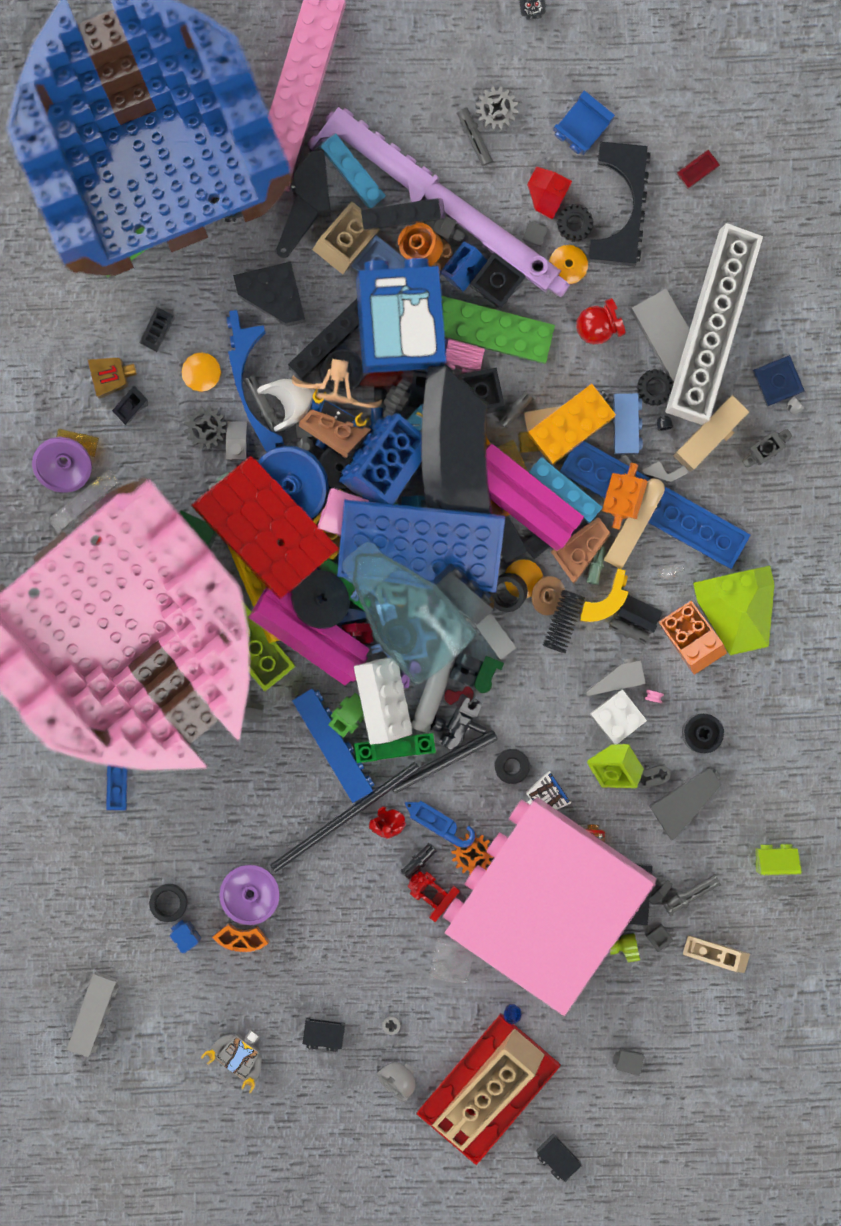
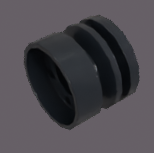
M346 349L336 350L328 355L320 367L321 382L323 383L327 376L328 369L331 370L332 359L348 361L347 372L349 373L350 391L358 386L364 376L362 360L359 355ZM330 376L326 389L334 393L336 380H332V376ZM345 378L343 381H339L337 394L347 393Z

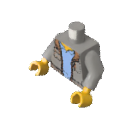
M250 1030L245 1038L237 1034L236 1036L228 1035L218 1039L210 1047L209 1051L202 1054L201 1059L208 1055L210 1061L207 1065L216 1060L244 1081L241 1087L242 1090L245 1085H249L251 1087L249 1093H251L261 1072L262 1057L259 1054L260 1049L254 1045L260 1035Z

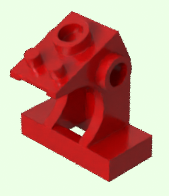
M419 871L410 879L408 885L411 890L410 894L418 901L422 898L434 908L429 918L436 922L458 895L460 889L453 885L446 892L434 882L436 878L429 872L424 874ZM429 884L438 890L432 900L422 893Z

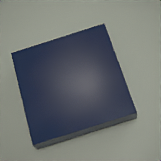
M790 355L753 370L767 407L805 392Z

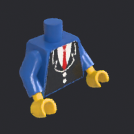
M318 389L315 390L310 410L332 416L335 420L343 423L347 421L354 423L353 426L361 429L370 420L369 417L365 421L361 419L363 412L356 417L323 398L318 397ZM319 439L315 443L317 447L323 450L328 446Z

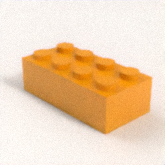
M590 384L528 431L527 435L547 461L553 465L614 419L616 414L593 384Z

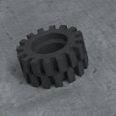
M572 204L570 207L567 206L561 211L557 221L560 235L564 236L567 241L572 240L571 242H579L587 238L593 227L591 212H588V209L586 207L583 208L582 205L576 206V204ZM572 216L580 217L583 221L582 228L576 231L571 230L568 227V219Z
M657 369L644 373L637 384L639 398H642L644 403L650 404V406L664 404L670 398L673 388L672 379L669 378V374ZM652 380H657L662 384V392L658 395L650 394L647 389L648 383Z

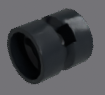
M459 652L456 659L457 667H453L449 678L473 687L477 678L475 673L480 671L483 661ZM463 668L470 670L468 675L461 673Z

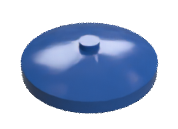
M281 446L269 451L259 459L258 463L276 480L311 519L319 514L327 501L329 484L322 464L314 455L299 447Z

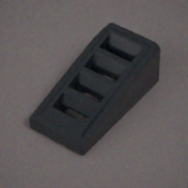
M156 307L139 343L158 352L175 316ZM160 315L164 317L165 319H167V322L165 323L159 320L158 316ZM155 322L163 326V330L155 327ZM154 330L158 332L160 336L157 337L151 334L150 331ZM147 337L156 340V345L146 340Z

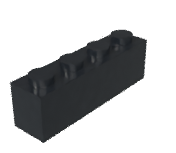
M441 198L361 210L364 230H376L446 219L444 203Z

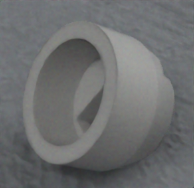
M795 397L787 404V409L792 414H798L805 409Z

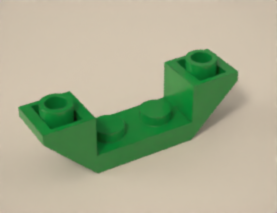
M433 733L410 735L378 744H370V741L354 743L357 763L436 753Z

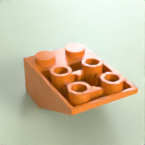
M692 601L658 622L694 675L727 654L724 644Z

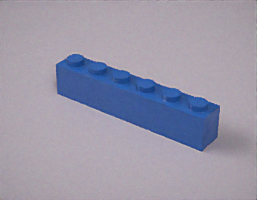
M312 688L292 700L350 800L354 803L373 791L372 787L375 784L369 775L365 777L362 771L364 766L362 763H357V760L352 755L354 749L350 742L347 741L345 743L342 736L328 725L332 721V717H330L332 712L329 707L325 708L322 701L324 698L319 690L314 691Z

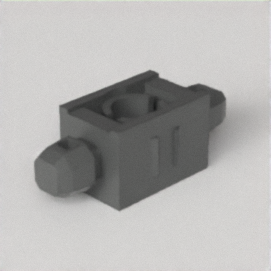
M445 216L446 219L422 222L430 226L447 243L450 237H453L452 240L462 242L465 236L463 230L455 229L457 221Z
M785 429L778 433L779 436L774 431L767 437H764L748 449L751 455L745 456L742 463L746 468L756 464L755 461L760 466L774 455L776 456L778 452L786 448L784 443L792 437L790 431ZM764 443L775 444L772 446L771 453L764 452L760 454Z

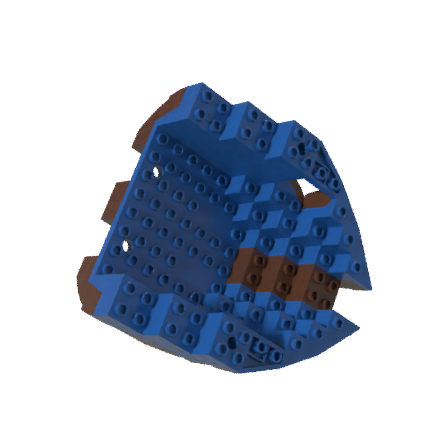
M60 0L33 43L16 86L7 131L19 163L27 176L38 208L47 223L57 253L64 265L76 274L81 272L91 275L116 276L134 268L130 256L164 242H167L172 253L207 239L208 235L204 228L205 225L241 211L245 222L265 215L291 184L292 175L289 164L237 37L202 12L176 0H111L113 10L77 24L68 1ZM215 197L220 198L217 203H210L211 199ZM145 228L142 234L135 233L137 229Z

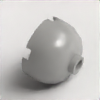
M392 1062L384 1066L377 1073V1078L388 1092H394L396 1094L394 1097L401 1102H405L415 1090L414 1070L408 1064L402 1065L401 1063Z

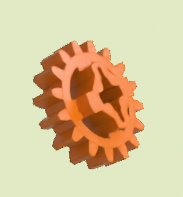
M475 832L474 842L466 849H461V847L454 845L457 849L451 850L452 854H456L452 861H458L456 868L462 867L463 874L468 870L471 875L479 859H485L479 865L483 869L487 870L486 864L491 865L492 862L489 858H493V856L487 853L489 848L487 845L490 840L483 841V834L478 838ZM465 833V839H463L462 837L458 838L465 841L468 840L470 836L468 833ZM477 842H480L486 851H481L477 847ZM471 849H475L476 853L482 855L474 856V859H471L470 855L466 853L471 852ZM460 856L468 860V866L461 861Z

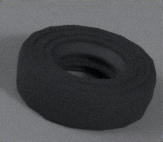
M507 749L501 752L495 761L497 776L507 784L522 782L530 771L528 757L517 749ZM509 759H516L520 764V769L515 774H509L505 771V763Z

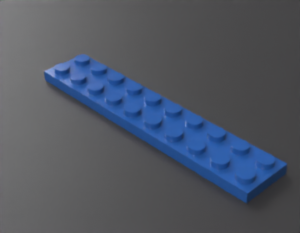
M583 441L569 453L559 472L605 499L612 473L628 474L629 466ZM636 472V477L646 481L651 480V478L644 474ZM665 487L664 494L648 521L650 525L730 570L733 568L751 536Z

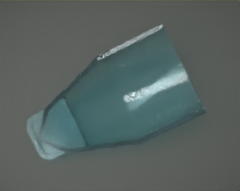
M367 542L362 544L344 560L343 569L353 582L375 639L414 685L421 684L440 671L463 651L476 636L477 631L437 585L387 557L373 543Z

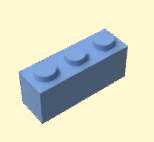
M638 393L613 395V411L616 414L613 419L614 455H637L639 450L643 448V440L639 438V430H642V418H639V410H642V398H638Z

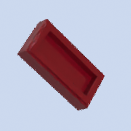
M708 149L676 174L686 188L689 189L718 168L720 164Z

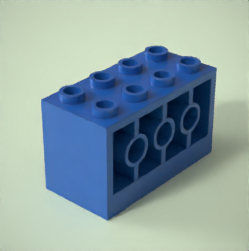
M400 414L379 418L373 425L374 430L372 433L364 438L362 448L354 453L352 463L347 465L342 471L343 476L339 481L357 496L369 500V502L393 505L422 461V433Z

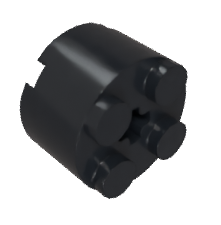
M699 713L687 719L682 727V737L684 743L691 750L698 753H711L720 747L724 737V728L716 717L710 714ZM701 728L707 730L706 738L699 737Z

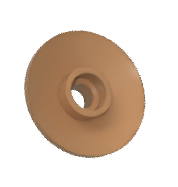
M546 576L540 579L534 586L532 604L538 613L552 615L555 614V610L558 611L556 606L560 605L557 602H561L559 598L563 597L560 594L562 590H565L563 583L558 578Z

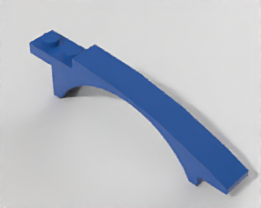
M237 310L229 311L230 316L227 317L228 328H232L233 336H230L231 347L235 348V350L228 351L235 385L247 417L268 453L277 448L276 445L284 444L283 438L265 428L253 416L243 392V372L246 360L254 345L266 334L265 327L262 325L241 329L239 313Z

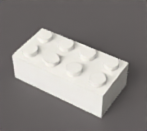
M397 657L377 659L354 666L370 744L390 742L413 734Z

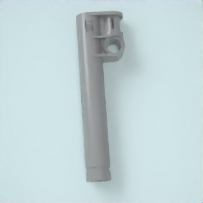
M442 596L435 612L430 615L428 623L432 629L445 634L416 709L414 720L411 723L413 729L427 734L430 731V726L435 718L471 621L444 596ZM442 617V624L438 626V621Z

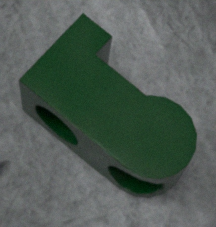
M485 656L475 681V688L478 692L487 693L491 690V680L495 670H502L504 663Z

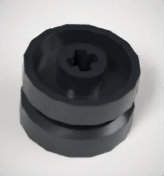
M332 448L327 449L321 455L319 462L326 472L329 489H348L347 486L339 481L343 474L342 471L336 470V465L339 464L344 469L347 465L351 464L354 460L352 457L355 451L347 458Z

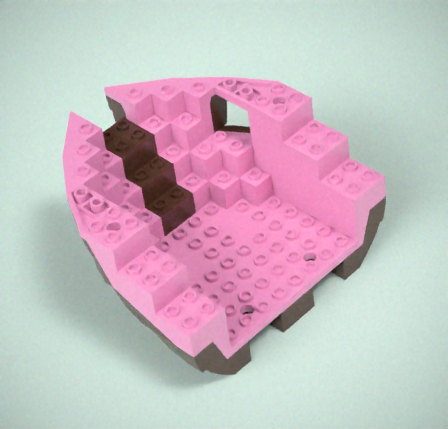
M140 478L107 494L95 504L97 512L69 536L62 532L33 557L36 564L9 587L6 588L3 583L0 585V691L19 710L22 720L50 749L91 762L143 770L206 768V764L192 742L218 720L222 722L237 740L240 738L249 684L248 630L240 588L218 559L148 478ZM94 535L101 537V542L97 545L90 542ZM31 588L39 589L40 592L36 597L28 595Z

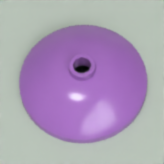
M55 437L44 441L38 446L33 455L32 468L36 478L42 485L56 492L67 493L78 490L86 484L92 471V462L87 450L80 443L70 438ZM65 457L67 461H63L61 458Z
M256 865L237 867L225 877L221 884V906L224 912L235 922L244 925L259 924L267 920L277 908L279 902L278 884L273 875L262 867ZM248 890H252L254 892L253 897L247 896Z

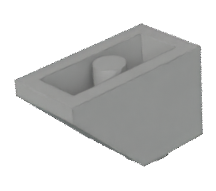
M247 421L227 422L226 460L244 461L248 458Z

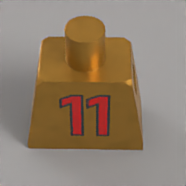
M118 357L88 360L96 397L99 399L128 387L126 377L137 375L135 364L123 366L122 359Z

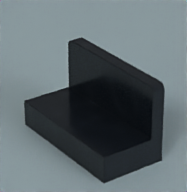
M627 595L617 616L654 633L662 611Z

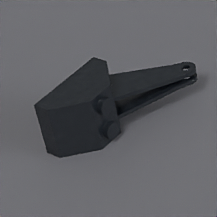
M324 150L312 151L294 172V179H291L293 195H296L276 248V252L281 258H287L318 217H331ZM283 248L286 249L284 253L281 252V249Z

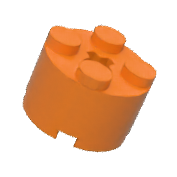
M418 222L411 226L408 225L401 231L398 238L400 253L406 260L426 258L428 259V267H432L441 256L443 242L439 235L425 223Z

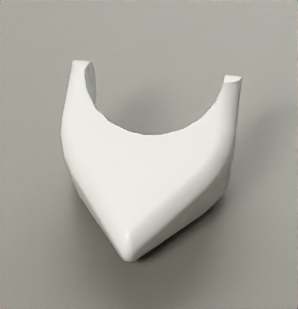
M280 379L257 389L258 394L269 393L276 396L284 405L285 418L282 423L274 427L275 432L288 429L303 419L312 405L313 394L316 389L298 387L292 383V379Z

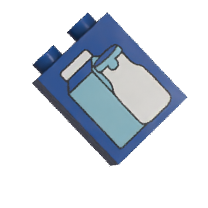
M426 258L405 260L404 268L389 269L388 261L374 260L364 263L365 270H359L356 277L363 373L427 370L428 366L444 365L446 363L439 266L428 267V259Z

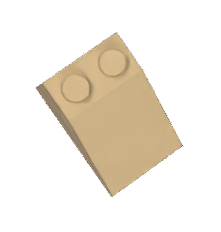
M353 202L347 206L324 232L313 248L314 252L342 274L349 269L365 247L380 231V229L364 230L362 209Z

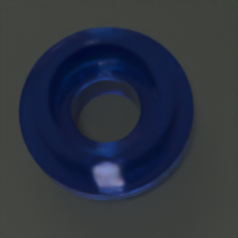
M515 1004L507 1005L504 1010L505 1021L508 1024L519 1022L522 1017L521 1009Z

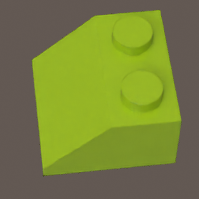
M611 744L587 761L588 766L602 788H637L644 771L629 744Z
M762 844L761 848H755L756 872L760 875L801 874L798 849L792 847V844H780V848H773L772 844Z

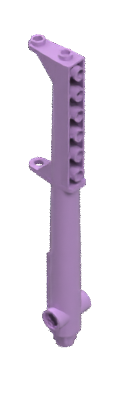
M338 107L335 112H330L325 120L327 123L317 137L314 135L309 140V149L314 151L321 142L336 133L340 139L346 141L406 187L410 192L411 202L425 199H443L445 215L456 220L457 224L480 240L484 248L491 253L495 252L545 293L549 289L561 298L570 287V284L559 276L561 270L438 182L439 177L437 175L432 177L433 173L424 166L422 168L417 166V161L410 155L406 157L402 155L399 147L393 143L390 145L384 141L385 137L377 131L375 133L371 132L368 129L369 125L364 121L360 120L358 122L352 118L354 115L346 108L342 110ZM539 265L543 267V270L536 272L533 268Z

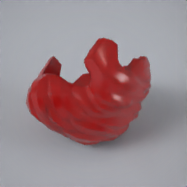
M386 806L378 809L377 818L369 821V829L380 837L388 839L401 833L406 822L405 816L400 811L395 809L385 810Z

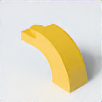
M616 569L611 592L603 601L597 603L584 601L579 621H600L619 610L628 595V591L621 590V587L626 586L628 578L625 575L626 570Z

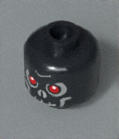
M519 0L521 15L526 17V20L542 18V15L546 13L545 0Z

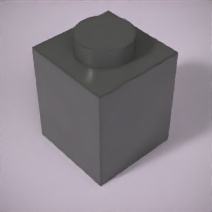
M620 1048L619 1052H615L613 1064H616V1070L640 1076L645 1056L642 1053Z

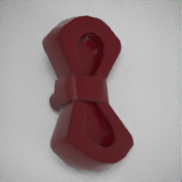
M465 686L462 691L457 692L447 689L444 699L447 704L453 705L458 701L460 695L464 693L470 699L469 702H471L474 697V691L469 686Z

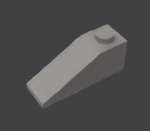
M635 657L625 659L624 664L617 666L585 692L586 696L646 684L641 660L636 661Z

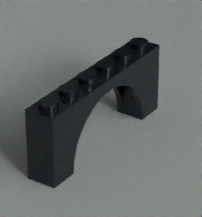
M600 142L597 165L608 167L621 175L630 188L633 208L629 221L619 232L604 239H591L588 262L635 267L636 262H640L641 250H638V242H642L643 238L640 222L644 223L645 211H642V203H646L647 191L643 190L644 183L648 184L649 172L645 170L646 164H650L651 152H647L648 146Z

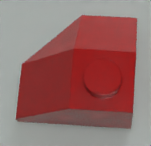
M536 167L527 183L535 211L553 220L571 187L572 181L554 171Z

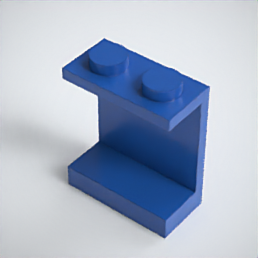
M584 90L579 96L578 101L561 122L554 126V135L560 141L569 143L571 145L570 149L576 154L581 153L584 156L613 121L615 115Z

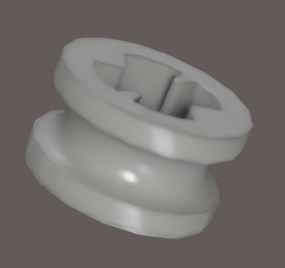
M393 1016L386 1018L382 1025L384 1032L389 1035L396 1034L401 1027L399 1019ZM389 1020H394V1024H397V1029L394 1028V1031H389V1027H386V1023H390Z

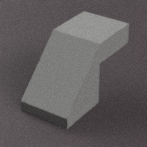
M659 461L643 469L641 473L647 477L671 483L688 474V471L684 466L667 475Z

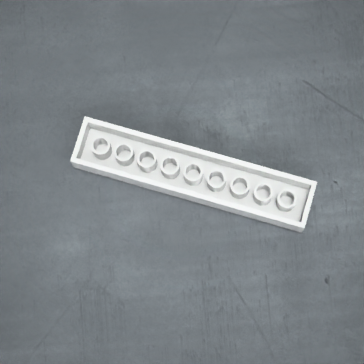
M727 223L719 230L666 413L700 425L709 421L763 236Z

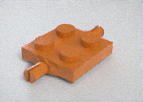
M630 463L628 474L612 473L602 511L615 516L612 525L614 529L620 530L622 519H637L648 482L635 476L638 464Z

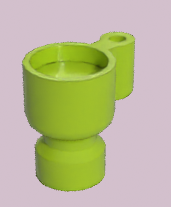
M635 933L624 934L619 940H616L610 948V954L615 955L622 951L628 963L640 961Z

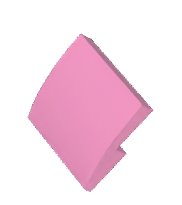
M334 488L330 489L326 507L322 509L318 529L341 536L344 500L369 502V500Z

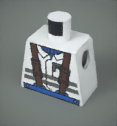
M550 771L546 772L526 792L530 798L527 803L530 805L537 797L556 810L571 803Z

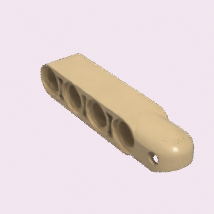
M651 479L647 482L637 519L626 518L604 561L619 569L623 568L664 494L665 485L661 480Z

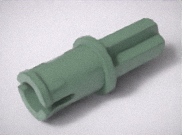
M604 546L599 549L589 563L590 569L586 580L589 584L599 585L601 570L604 568L603 561L606 547Z

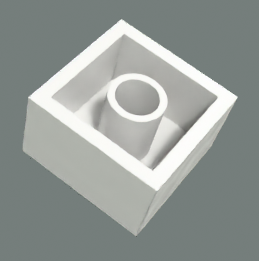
M622 689L590 713L613 744L621 742L647 721Z

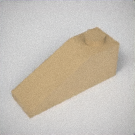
M693 936L687 937L683 951L685 956L740 973H745L750 956L749 953Z

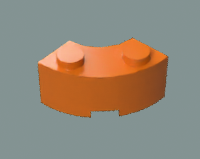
M231 923L227 924L212 937L224 948L238 952L256 951L270 942L258 926L242 930L234 927Z

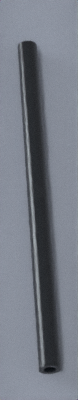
M416 762L410 764L271 863L270 866L276 873L418 772L420 767Z

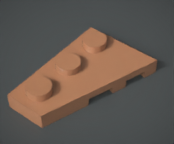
M310 410L299 422V427L346 458L363 442L364 438L371 431V429L366 427L364 429L353 426L354 423L348 421L346 423L337 421L332 416Z
M599 517L571 536L563 548L551 551L573 584H575L611 534Z

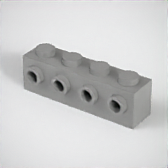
M98 972L92 975L66 1050L86 1057H90L92 1053L96 1054L100 1043L97 1042L98 1035L103 1034L106 1023H103L105 1015L109 1016L113 1006L110 1004L112 996L116 997L119 986L116 985L118 979Z

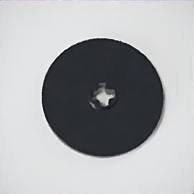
M313 571L295 586L291 593L292 607L298 618L306 625L316 629L334 627L344 619L349 609L350 600L346 586L336 575L327 571ZM320 595L322 596V600H324L321 604L319 603V599H317Z

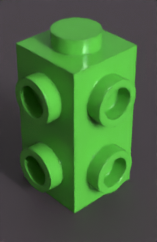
M354 693L351 698L346 696L340 704L342 708L337 707L330 716L333 719L328 725L343 738L348 731L352 734L359 726L357 721L361 723L364 719L361 698L357 693Z

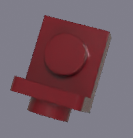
M371 623L342 625V630L350 633L351 636H356V640L360 643H373Z

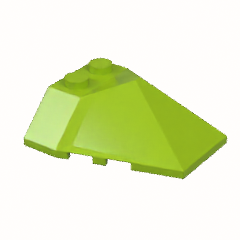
M770 565L693 583L697 603L702 608L729 655L769 647L775 586Z

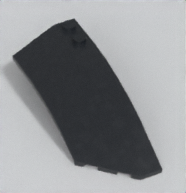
M448 365L428 366L422 414V469L426 507L492 515L486 459V413L488 403L473 393L474 390L463 379H458Z

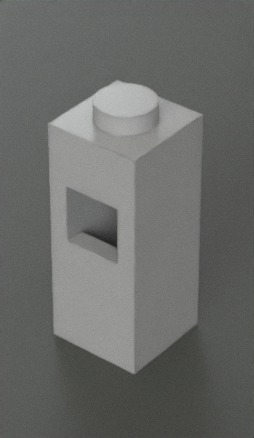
M491 613L478 625L474 623L500 660L516 649L513 642Z

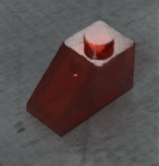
M404 372L369 373L359 385L362 388H391L393 385L397 387L403 379Z

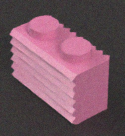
M450 338L445 339L446 363L444 365H448L452 370H455V368L460 369L463 374L480 371L485 349Z

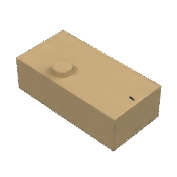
M732 395L710 417L709 421L703 424L673 456L691 472L723 439L727 441L735 433L732 430L749 411Z

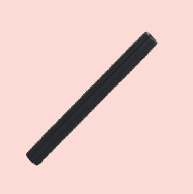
M491 730L458 747L456 751H451L420 767L418 772L392 789V791L396 794L497 741L498 738L495 732Z

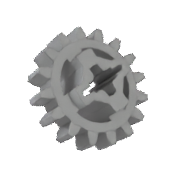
M492 87L490 93L484 90L485 96L479 95L478 98L481 103H476V107L480 108L476 111V115H481L479 122L485 121L484 127L487 128L491 125L493 131L496 126L501 131L504 124L506 127H510L509 121L514 122L515 117L513 115L518 114V110L514 109L518 106V102H513L515 95L509 96L508 89L505 93L502 92V87H499L498 91H495V88ZM495 96H498V97H499V98H497V99H491V97H495ZM506 101L509 103L510 112L505 107ZM501 103L500 110H497L493 114L494 107H497ZM484 106L489 110L488 116L484 112ZM498 118H502V119H503V120H501V121H494L495 119H498Z

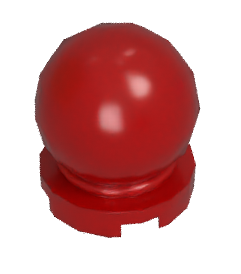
M612 298L605 300V306L603 307L591 306L586 308L577 318V333L586 343L592 345L603 344L611 338L613 333L617 337L625 335L626 331L622 318L617 319L615 310L618 308Z

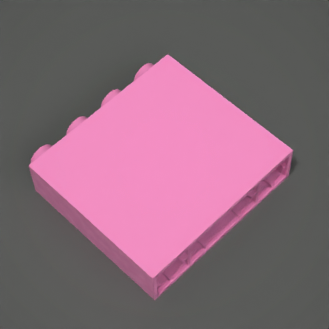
M537 797L531 805L524 800L519 802L509 817V820L517 826L509 838L499 832L487 850V853L495 858L489 868L485 870L477 865L464 885L473 890L465 903L455 898L443 915V918L451 923L445 934L565 1016L645 899L657 878Z

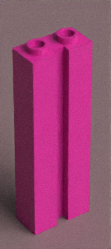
M492 443L486 447L490 499L557 551L563 548L584 516Z
M266 587L248 617L343 685L356 680L354 666L364 664L368 659L366 655L369 648L337 625L328 629H316L302 622L294 612L290 592L283 598L278 599Z

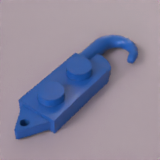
M421 800L420 802H405L411 815L410 819L443 839L461 848L468 847L474 842L475 832L470 826H467V830L470 832L469 839L461 840L455 836L457 825L454 820Z

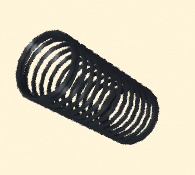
M562 590L560 596L563 598H559L561 602H557V604L560 606H556V609L560 611H554L558 615H553L556 619H551L554 623H550L552 627L548 628L552 632H547L551 636H545L549 640H544L542 645L558 652L566 653V649L556 645L568 647V645L556 640L570 643L558 636L571 639V637L560 632L573 635V633L559 627L574 631L573 628L561 623L575 627V624L563 619L577 622V620L565 615L579 618L577 615L567 611L580 614V612L566 606L581 610L582 608L568 602L583 605L568 597L580 601H585V597Z

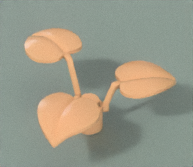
M332 359L331 370L328 369L327 376L323 383L320 384L307 383L297 379L294 375L292 376V383L294 385L307 389H326V384L330 376H332L331 379L336 380L334 393L330 395L317 394L318 397L326 400H336L364 408H378L382 404V400L377 402H359L351 398L348 380L349 373L347 372L348 361ZM345 378L347 397H340L337 395L339 381H343Z

